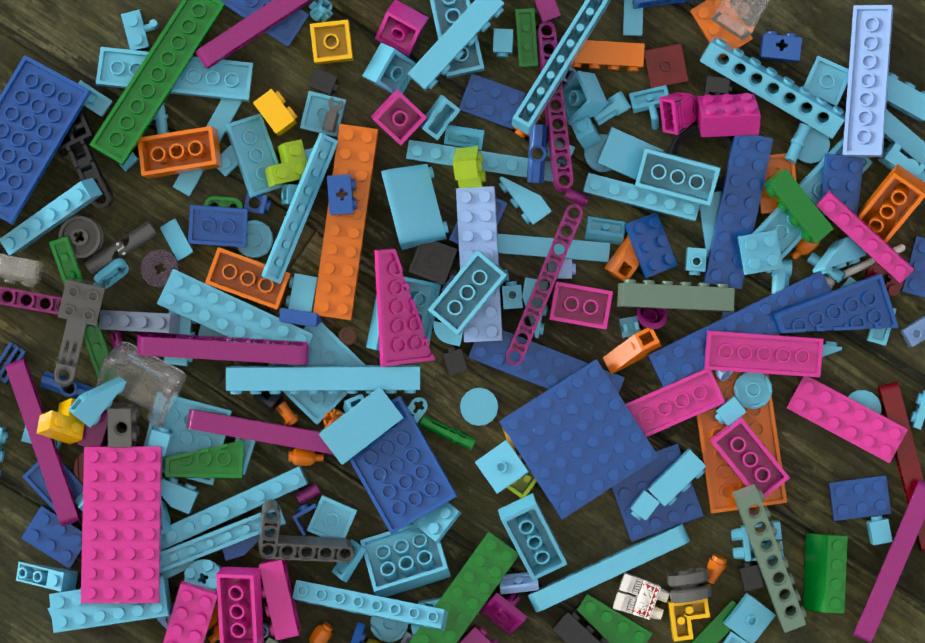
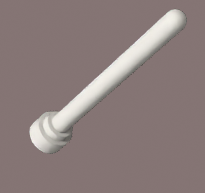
M900 244L893 247V249L899 254L905 250V246ZM870 258L844 270L843 272L846 275L843 279L868 268L870 265L872 266L876 261ZM824 275L830 289H832V286L837 281Z

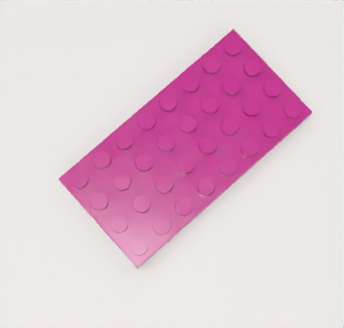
M161 446L84 447L81 603H160Z

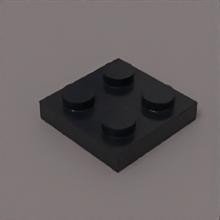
M437 241L417 247L408 272L445 285L458 249Z

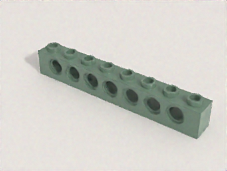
M753 484L732 492L784 633L806 625L804 618L807 615L804 607L799 606L798 601L801 598L797 589H793L792 585L795 584L792 574L787 573L786 568L789 565L785 556H781L780 551H783L780 541L774 537L777 532L774 524L769 523L768 518L771 515L767 506H763L762 501L765 498L761 489L757 490ZM757 505V507L754 510H749L751 506ZM763 522L760 527H755L757 523ZM769 539L766 544H761L763 540ZM770 556H775L773 560L767 561ZM776 573H781L778 577H774ZM787 589L785 593L779 594L781 590ZM788 606H793L790 610H786Z

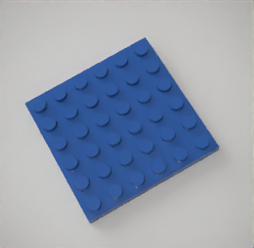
M597 359L499 421L561 520L659 457Z

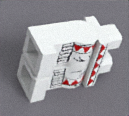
M624 572L612 607L613 609L628 612L648 620L650 618L661 620L664 609L656 607L655 603L656 600L667 602L670 593L662 589L658 584Z

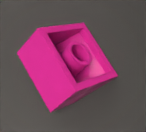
M394 0L384 16L375 39L409 57L429 17L398 0Z

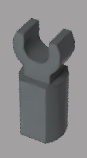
M331 97L328 102L330 110L326 112L322 129L334 133L340 115L338 111L343 107V101L340 100L338 106H333V98Z

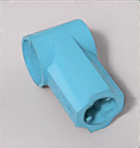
M622 91L607 99L608 104L597 116L593 117L598 126L631 108Z
M782 259L783 268L771 271V294L789 286V277L792 274V260Z

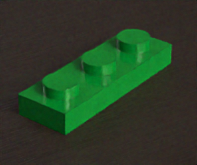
M535 8L515 9L519 68L538 67Z

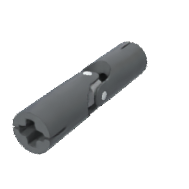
M148 220L84 261L89 272L94 276L112 261L127 255L158 235V233Z

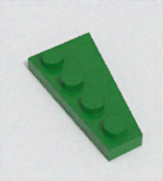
M244 440L166 457L165 477L243 479Z
M586 593L577 608V611L609 643H647L652 635V632L588 593Z

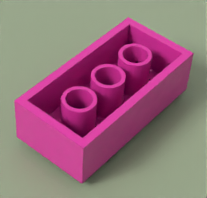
M739 417L731 425L723 428L709 440L746 487L754 484L757 490L761 489L764 498L790 478L742 417Z
M263 560L259 564L263 581L261 590L263 599L266 598L268 603L265 606L267 617H271L272 621L271 625H269L271 636H275L276 640L299 636L301 625L295 600L292 599L293 590L286 560Z
M222 567L216 573L220 643H264L260 568Z

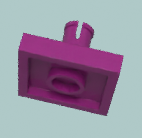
M496 593L483 605L480 612L510 635L526 620L527 616L516 608V605L520 602L519 596L514 599L516 594L510 593L509 597L505 599L499 593Z

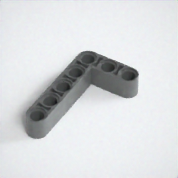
M267 500L263 503L258 539L259 552L263 558L325 562H349L354 556L352 543L346 538L279 535L281 519L279 504L275 500ZM270 510H275L274 513H267ZM267 528H273L271 531H266ZM266 545H271L270 548H264ZM285 546H290L289 549H283Z

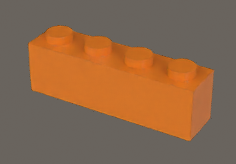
M587 40L571 68H581V65L589 66V69H600V66H603L613 71H618L619 68H627V71L638 72L639 69L643 68L645 44Z

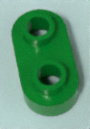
M212 196L204 204L211 206L213 203H217L220 207H231L232 204H236L237 208H243V204L239 199L231 197Z

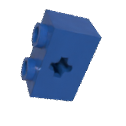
M767 31V34L761 36L759 59L797 63L800 61L802 38L797 37V34L786 33V36L778 35V32ZM780 42H782V46H785L781 51L779 47H776Z
M350 174L327 176L330 215L354 214V210L357 209V199L353 198L352 190H356L355 178L352 179ZM341 190H344L345 193H348V196H345L344 200H341L340 197H337V194H340Z

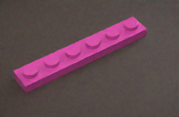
M830 190L816 203L817 208L899 283L914 271L913 266Z

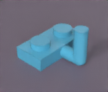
M140 9L121 14L130 50L138 51L150 48L146 32L158 29L160 24L155 19H152L148 24L144 25Z
M664 85L629 93L633 113L649 110L653 130L659 128V116L656 108L660 107L659 98L669 95L667 86Z

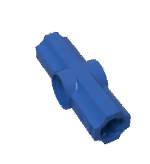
M535 124L530 132L529 150L527 153V182L544 183L547 125ZM535 148L540 149L542 152V156L539 159H535L532 156V151Z
M45 371L40 387L75 399L94 388L73 380L72 384L75 390L73 393H69L66 387H60L56 384L54 373ZM60 375L58 376L59 379L62 381H66L69 379Z

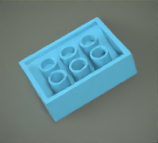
M404 277L405 282L408 283L410 288V296L414 299L422 321L425 337L428 338L430 344L435 316L428 309L439 297L441 284ZM376 294L366 348L380 351Z
M414 524L407 525L394 534L388 531L360 540L361 546L366 549L364 557L376 596H392L451 577L441 541L439 543L435 542Z

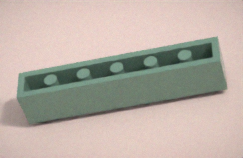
M625 279L624 283H618L617 307L729 312L734 311L735 288H728V284H717V287H710V283H698V286H692V282H680V285H673L672 281H662L660 285L655 284L653 280H643V284L636 283V280Z

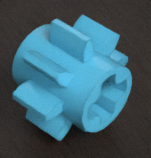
M315 0L309 5L311 9L310 16L315 21L322 20V22H325L333 15L331 12L332 5L328 0Z

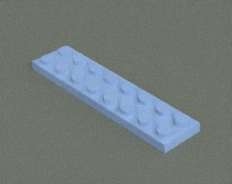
M854 5L843 142L844 157H883L893 19L892 5Z
M495 186L456 188L460 270L477 250L482 251L499 266ZM500 287L464 329V342L503 340Z

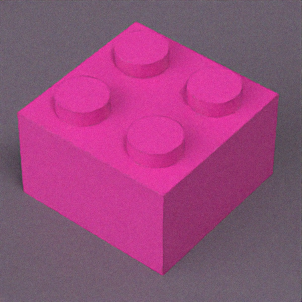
M398 89L371 115V118L400 145L427 118Z

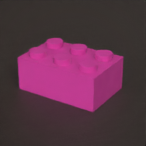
M754 94L697 96L696 119L701 137L759 135L761 114Z
M555 282L549 320L606 330L613 291Z

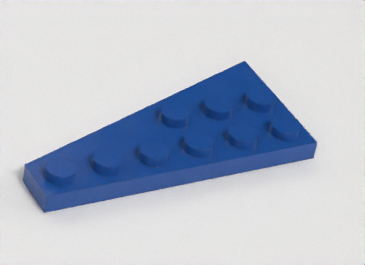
M880 273L774 314L781 333L899 328L883 276Z

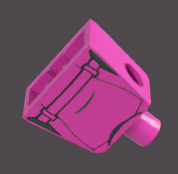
M676 92L659 98L663 132L679 135L696 121V96L689 93Z

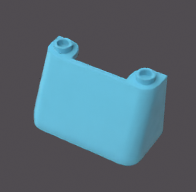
M427 164L381 171L401 249L405 250L447 239L445 233L449 232L446 221L442 222L431 178H435L432 166L428 167Z

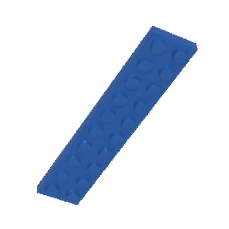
M818 271L648 354V357L662 386L666 387L704 370L707 330L778 335L781 332L774 316L775 313L832 291L824 274Z

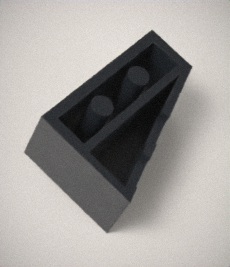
M566 610L552 626V630L566 643H609L602 636L598 638L594 634L595 630L588 623L586 625L582 624L579 621L581 617L574 611L570 613Z

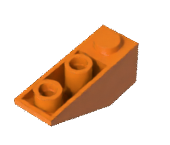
M628 235L604 267L606 271L623 282L625 279H630L639 265Z
M646 328L634 334L605 355L603 360L610 373L613 374L647 357L648 354L662 348L654 330Z

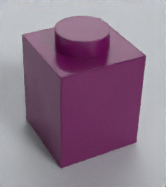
M535 0L534 4L541 23L551 22L561 17L555 0Z

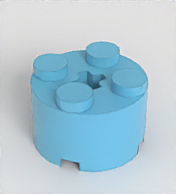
M206 559L195 561L185 570L184 581L217 592L216 573L222 567Z

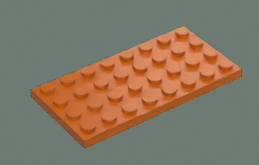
M711 370L724 401L734 396L733 387L735 381L745 372L732 371L731 376L727 380L720 381L715 374V370ZM771 395L767 404L761 408L749 409L743 407L746 413L741 417L782 467ZM719 406L696 415L703 463L706 465L704 470L711 514L738 510L732 492L746 487L709 441L727 426L725 423L721 425L715 418L717 413L714 410ZM785 483L762 501L763 506L787 503Z

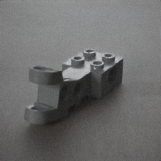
M69 276L66 279L58 317L67 319L54 372V380L60 387H68L74 380L86 325L96 326L106 285ZM61 372H67L70 377L68 380L62 381L58 376Z
M113 402L107 409L108 447H136L137 438L140 437V426H137V419L140 418V408L137 407V402Z

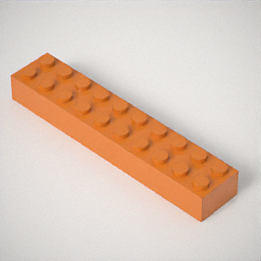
M345 124L339 125L333 175L350 174L352 179L355 178L356 190H352L353 198L357 199V209L354 210V214L331 216L328 203L313 312L319 316L352 320L379 134L378 129ZM344 190L337 194V197H340L341 200L348 196V193H345Z

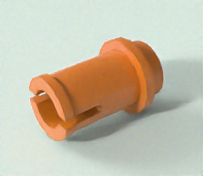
M286 401L276 407V410L286 421L285 425L292 426L298 421V415L292 412Z

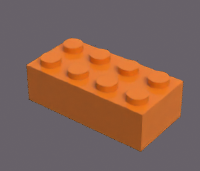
M212 126L142 137L138 142L141 175L147 179L222 167L218 131Z
M897 164L858 211L857 216L887 243L925 198V182Z
M218 247L205 284L279 310L292 274L285 271L281 283L278 284L261 276L266 264Z

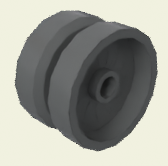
M74 216L66 220L58 234L59 238L68 235L75 256L80 259L90 258L100 252L105 242V233L101 225L96 220L84 216ZM82 234L85 238L84 241L80 240V235Z
M689 568L666 575L668 585L677 587L669 592L672 603L697 601L713 595L711 585L703 583L710 578L708 568Z

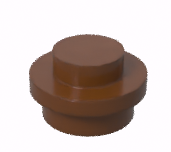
M345 326L339 331L338 337L345 345H352L356 342L358 334L353 327Z

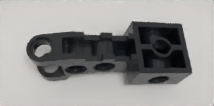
M82 108L57 152L62 157L70 155L80 180L93 178L101 192L106 196L105 203H101L98 197L91 202L96 208L109 207L114 201V195L89 147L95 135Z

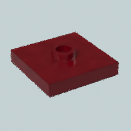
M681 44L644 51L650 89L688 82Z

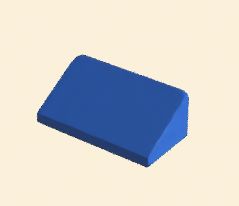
M280 308V322L316 327L322 322V318L317 313Z

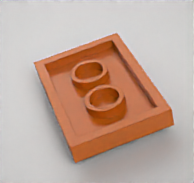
M706 0L689 11L709 43L715 37L725 40L728 43L727 45L732 48H740L753 39L729 0ZM726 54L719 55L721 59L727 56Z
M787 153L770 155L764 183L780 169H787L796 180L795 163L784 159ZM764 185L759 204L760 214L772 213L778 207V202L766 193L765 189L767 188Z

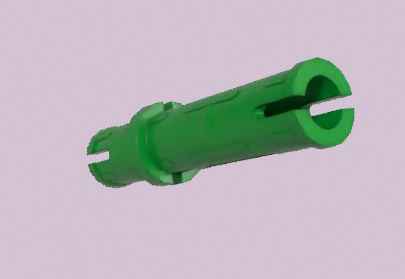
M426 415L423 416L419 425L451 440L453 444L457 443L472 450L476 439L461 433V430L452 429Z

